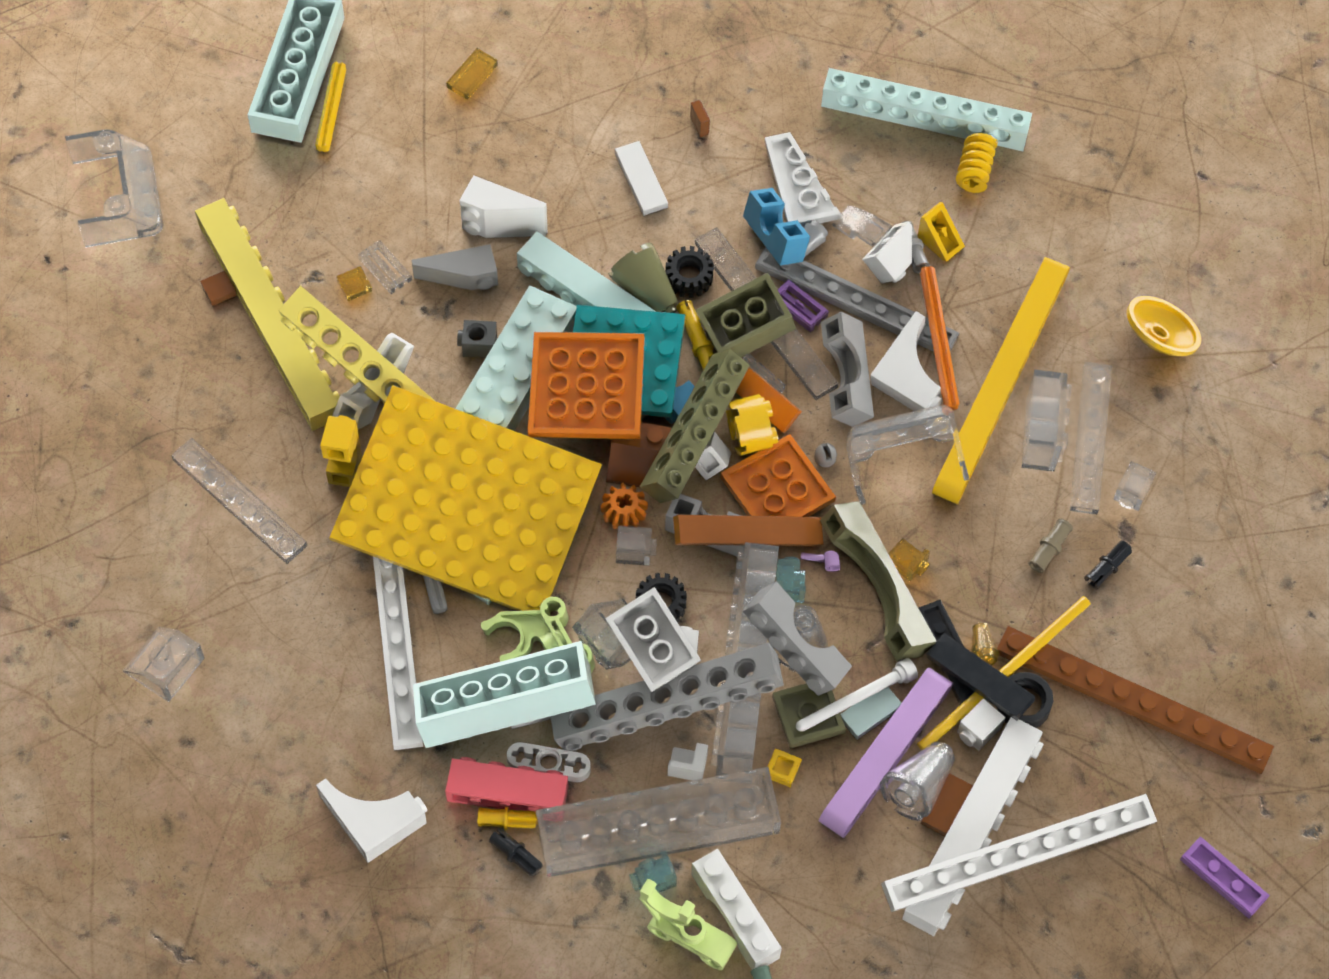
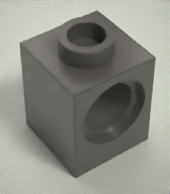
M464 320L463 330H458L457 346H462L463 357H487L497 340V322ZM476 337L482 338V339L479 340V341H474V340H472L473 338H476Z

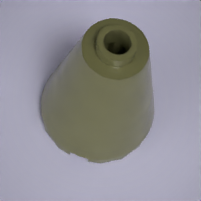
M649 242L641 245L642 251L640 252L630 251L611 268L613 272H609L608 275L626 292L656 312L675 313L677 311L675 308L678 304L677 298L656 248L652 243Z

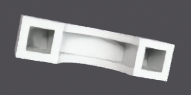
M716 849L693 862L692 877L706 899L711 900L725 918L737 941L738 949L750 968L753 970L760 966L770 965L780 959L781 946L720 851Z

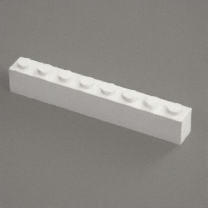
M1012 717L1010 718L929 866L990 846L992 840L988 836L991 830L998 831L1005 818V815L1001 814L1004 806L1011 807L1018 791L1014 790L1017 782L1024 783L1031 767L1027 766L1030 758L1037 759L1044 745L1039 742L1042 731L1019 719L1016 721ZM962 888L906 907L902 920L935 936L938 928L944 930L952 916V914L948 913V910L952 903L958 905L965 889Z

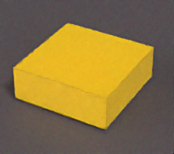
M775 748L765 770L764 777L791 788L802 759Z

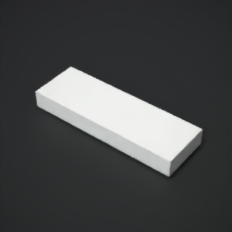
M640 141L615 148V155L643 216L668 208L667 199Z

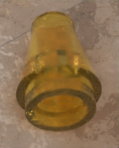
M977 623L972 627L971 652L992 666L997 662V657L999 656L998 648L990 633L989 625Z

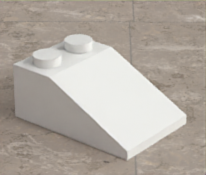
M474 175L460 198L462 229L471 235H480L485 238L533 236L536 232L546 236L548 232L547 205L537 199Z
M655 587L605 618L651 692L702 661Z

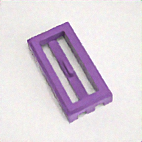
M789 279L778 289L793 319L810 333L814 330L815 325L818 326L821 320L828 316L829 311ZM786 290L790 291L802 302H804L807 306H809L812 310H814L817 313V315L813 314L810 310H808L804 306V304L801 303L798 299H795L791 295H789L786 292Z

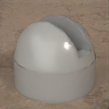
M826 443L816 448L814 459L819 466L830 467L836 462L837 452L833 445ZM824 450L828 451L830 458L826 459Z

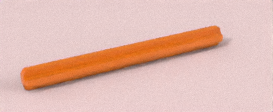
M933 266L922 267L920 277L943 405L946 411L957 410L959 408V398L935 268Z

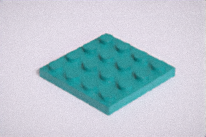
M577 305L573 333L644 334L641 415L672 418L686 320L685 314Z

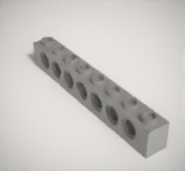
M766 643L694 665L653 692H651L645 681H640L594 695L596 705L551 716L554 740L563 750L575 751L586 744L605 742L610 737L620 734H632L637 729L643 727L659 726L664 721L670 719L686 718L700 710H712L719 707L720 704L731 701H743L748 696L757 693L772 692L775 688L784 686L778 654L770 643ZM754 672L752 676L745 678L748 673ZM726 680L723 685L717 687L721 681ZM697 688H698V690L696 691V693L690 695V693H691L694 689H697ZM670 697L667 702L662 703L665 698ZM643 705L640 710L635 711L638 706ZM615 713L614 717L608 720L609 716ZM588 721V723L581 728L582 724Z

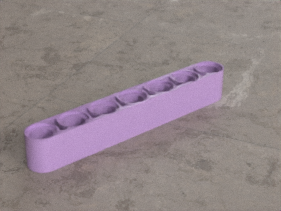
M930 667L925 670L826 806L819 818L821 824L842 838L848 834L946 698L953 686V682Z

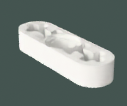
M523 742L512 744L507 751L509 767L528 766L535 771L545 773L548 770H556L568 776V781L582 782L590 775V760L583 753ZM519 752H524L526 758H523L521 763L516 762V757L514 756H518ZM533 753L537 754L535 759L536 766H532ZM545 756H553L556 758L557 764L554 768L546 769L541 766V759ZM562 759H566V765H568H564L565 771H560L562 768ZM576 762H581L582 768L585 769H580L579 773H574L571 766H575Z

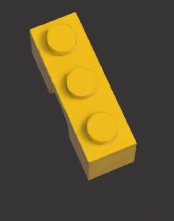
M328 415L320 444L323 458L329 459L326 468L327 480L329 484L350 487L362 460L356 420H352L347 416L340 415L334 417Z

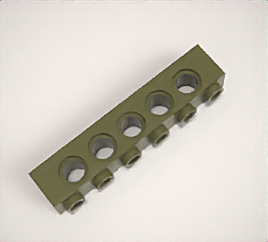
M731 349L711 356L640 485L641 489L659 503L679 498L750 366Z

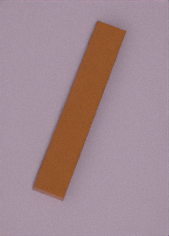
M673 516L676 545H824L821 517Z

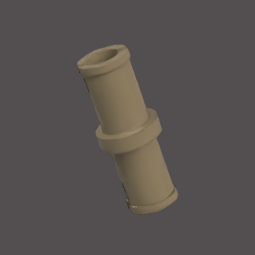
M1058 519L1048 536L1041 539V546L1028 562L1033 570L1043 573L1054 555H1058L1061 552V545L1073 530V526L1068 521Z

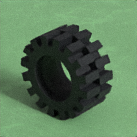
M685 246L681 247L680 253L677 249L674 250L673 256H668L665 266V272L674 293L676 294L680 291V297L683 298L685 293L689 294V298H694V293H697L698 297L701 296L702 291L707 292L709 285L711 286L713 282V260H710L708 253L703 255V249L701 248L697 252L694 251L695 246H690L688 251H686ZM685 266H692L697 268L700 273L694 278H686L680 275L679 270Z
M655 573V578L653 579L651 575L647 576L646 582L642 580L639 583V588L636 590V598L654 587L658 592L667 593L672 599L668 609L678 623L680 616H684L686 609L687 593L684 591L683 583L678 584V578L675 576L671 580L668 573H665L664 578L660 577V573Z

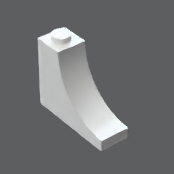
M916 311L871 373V385L926 418L929 412L932 411L934 413L942 402V398H940L941 387L928 377L917 356L916 347L920 334L925 327V316Z
M327 779L316 785L319 796L368 863L427 823L425 816L427 808L418 796L413 798L409 791L388 800L363 801L341 793Z

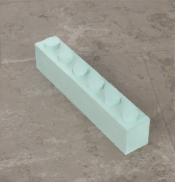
M536 232L517 252V266L524 275L532 276L538 280L542 287L548 291H554L566 302L576 306L588 305L656 312L539 232Z

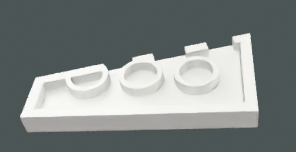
M788 132L765 137V146L779 196L785 203L783 210L786 221L798 220L802 227H804L806 223L810 224L812 220L825 223L841 219V213L831 202L826 189H823L815 171L808 165L805 155L792 134Z

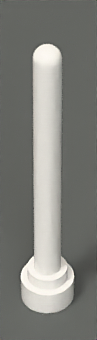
M909 658L899 661L891 673L797 721L796 729L803 732L897 682L907 684L917 679L918 672L914 663Z

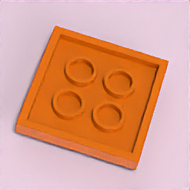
M791 434L778 440V443L773 444L772 448L758 451L720 473V478L747 516L809 517L836 501L835 494Z

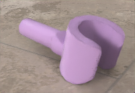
M835 551L825 552L824 555L801 553V559L824 562L825 570L834 572L840 570L839 555Z

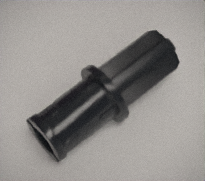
M1121 540L1106 556L1102 555L1099 558L1100 562L1084 576L1085 581L1090 579L1088 585L1098 589L1112 573H1117V567L1132 553V547L1124 540Z
M502 827L498 828L497 832L494 831L491 835L489 842L507 856L508 862H514L529 876H535L539 873L543 866L542 863L525 849L523 842L518 843Z

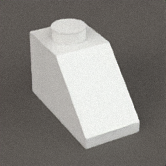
M909 221L894 225L862 259L881 283L898 282L906 275L905 270L912 263V225Z

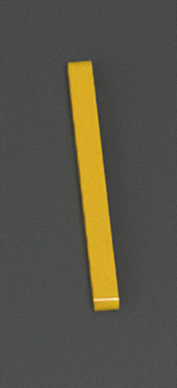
M1047 257L1044 258L938 475L932 494L955 504L959 503L1070 270L1069 266Z

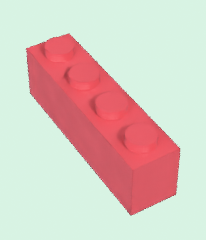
M470 757L452 758L445 790L446 799L448 802L493 809L509 807V810L535 811L539 816L563 819L568 792V776L556 770H548L545 773L535 771L528 766L513 768L506 767L505 764L496 761L486 764L477 762Z

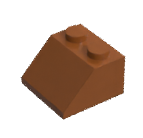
M641 422L640 439H612L606 482L624 483L627 486L635 485V487L640 488L641 483L671 431V427Z

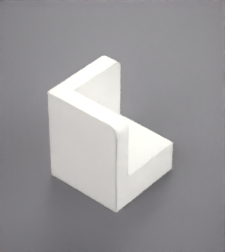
M715 432L695 466L705 480L728 467L731 451Z
M697 743L695 751L674 747L668 764V776L702 782L708 755V745Z

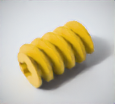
M975 133L965 139L955 179L957 184L965 191L980 193L987 189L988 185L986 183L989 182L991 165H993V157L996 152L995 148H997L998 144L993 136Z

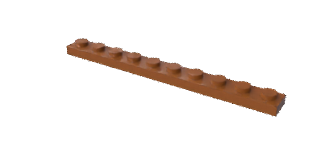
M1008 626L995 654L1011 660L1035 638ZM1049 644L1043 646L1022 665L1259 774L1263 773L1274 748L1269 743Z

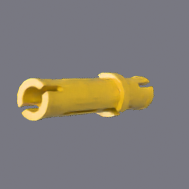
M687 300L688 306H686L685 301H682L676 306L679 314H685V329L693 345L692 352L695 357H698L704 371L708 361L714 354L712 351L714 346L706 337L693 302Z

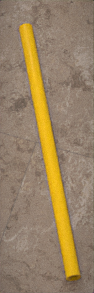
M1082 596L999 671L1007 677L1011 676L1091 605L1090 601L1085 596ZM974 692L921 739L917 746L923 752H926L963 719L983 697Z

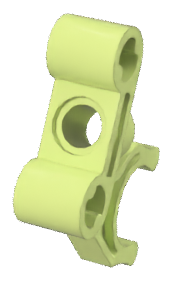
M558 597L546 598L542 602L540 610L501 611L496 616L481 623V628L485 635H490L494 630L503 626L512 627L521 635L517 648L511 653L501 655L500 662L529 655L535 641H540L544 650L572 643L564 629L569 619L563 600ZM553 611H558L559 614L556 616H551L550 613ZM583 644L592 673L595 668L592 651L588 645Z
M647 879L640 890L641 896L639 899L653 916L647 926L648 930L663 940H671L695 953L710 967L723 970L737 946V941L727 933L705 922L701 916L696 915L694 911L695 905L692 902L686 900L683 906L670 902L655 889L657 884ZM689 926H695L701 932L696 936H691L685 932V929Z

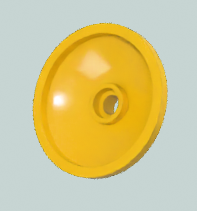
M1140 296L1134 298L1128 305L1126 314L1129 325L1138 338L1149 348L1176 357L1191 355L1199 348L1201 335L1197 326L1182 310L1173 304L1156 297Z

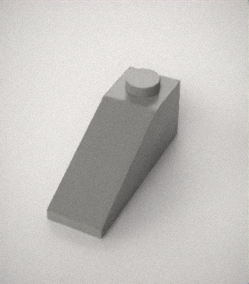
M490 244L411 260L415 279L469 290H484L498 285L497 268Z

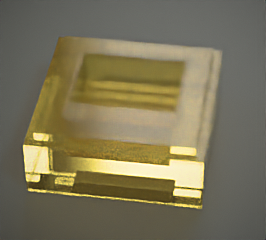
M361 266L336 276L337 282L347 301L372 292V286Z

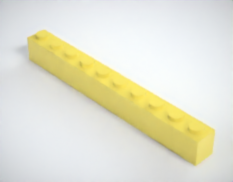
M222 198L195 210L201 231L223 271L225 270L239 300L310 429L314 431L325 426L328 415L333 416L340 395L337 391L332 392L330 389L331 380L325 370L320 371L317 365L320 363L314 349L309 350L306 343L301 339L303 334L296 328L294 331H291L280 321L283 317L278 310L283 306L284 296L278 286L273 287L271 283L273 281L272 274L267 266L262 267L260 263L262 258L257 247H251L248 241L251 239L246 227L239 226L237 222L239 216L233 205L229 207L225 199Z

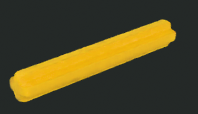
M334 62L331 67L315 142L316 150L319 152H328L330 150L346 74V65L343 62Z

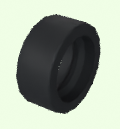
M1019 672L1009 676L1008 678L1021 687L1032 689L1039 694L1042 701L1041 709L1034 715H1022L1019 720L1035 728L1041 726L1048 719L1054 702L1053 692L1049 684L1039 675L1030 672ZM997 708V710L1005 717L1004 722L1008 723L1011 717L999 708Z

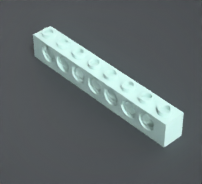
M829 68L821 107L965 139L975 133L988 134L997 140V146L1018 151H1024L1032 113L832 68Z

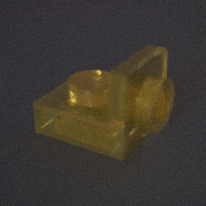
M904 538L888 553L898 572L909 581L916 575H923L930 565L928 562L930 551L925 548L921 552Z

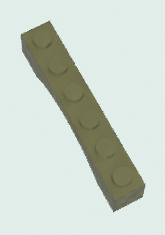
M859 501L833 505L820 521L831 542L850 556L867 574L874 585L885 615L884 639L897 662L905 658L922 657L937 641Z

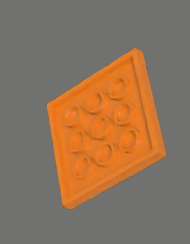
M534 332L528 436L640 439L644 334Z

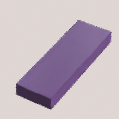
M1201 836L1180 858L1185 865L1248 919L1270 896Z

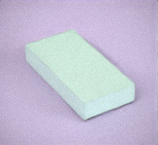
M887 687L851 706L841 713L844 725L858 740L892 716L901 705V701Z

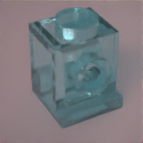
M796 557L778 559L776 581L795 602L804 603L806 592L805 570H800V560Z
M666 850L660 852V859H646L638 864V867L635 868V873L629 874L635 891L641 890L647 879L657 884L655 889L658 893L677 885V876Z

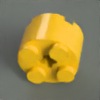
M757 394L732 400L729 403L728 407L730 410H726L727 423L731 439H737L740 445L735 447L739 456L773 447V444L778 443L775 427L771 428L769 417L773 416L769 400L765 401L764 397Z

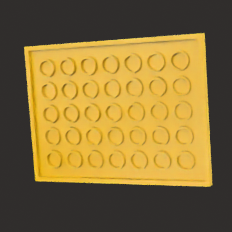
M392 385L329 538L339 544L517 611L540 610L542 602L552 596L602 464Z

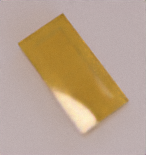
M476 48L446 82L447 88L468 100L498 66V60Z

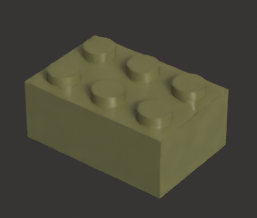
M768 273L696 309L700 323L712 342L716 353L731 349L738 356L743 357L796 329L793 317Z

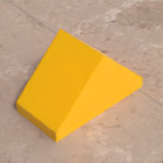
M939 202L921 217L917 237L943 261L947 262L965 247L943 202Z

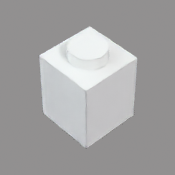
M983 698L960 721L957 732L966 745L974 746L980 751L1002 728L1005 717Z

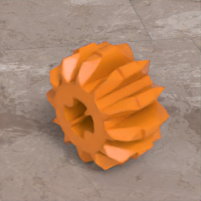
M624 483L620 485V489L611 486L610 494L604 493L602 497L604 503L600 505L605 523L612 522L614 530L619 525L623 526L625 532L628 530V525H632L637 529L639 521L645 520V511L648 510V502L644 500L645 494L643 491L636 492L635 485L626 489Z

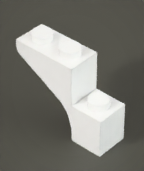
M390 333L377 351L404 374L414 346L394 333ZM377 368L368 369L365 373V378L368 380L377 379L380 375V370ZM358 382L347 392L340 395L333 416L343 415L350 417L352 420H356L357 428L360 429L372 422L379 401L375 403L364 393L367 388ZM392 386L387 389L386 396L389 395Z

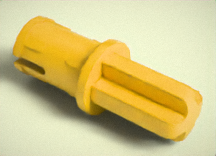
M479 807L477 823L479 827H504V830H508V827L535 828L537 813L535 811L509 810V807H505V809Z

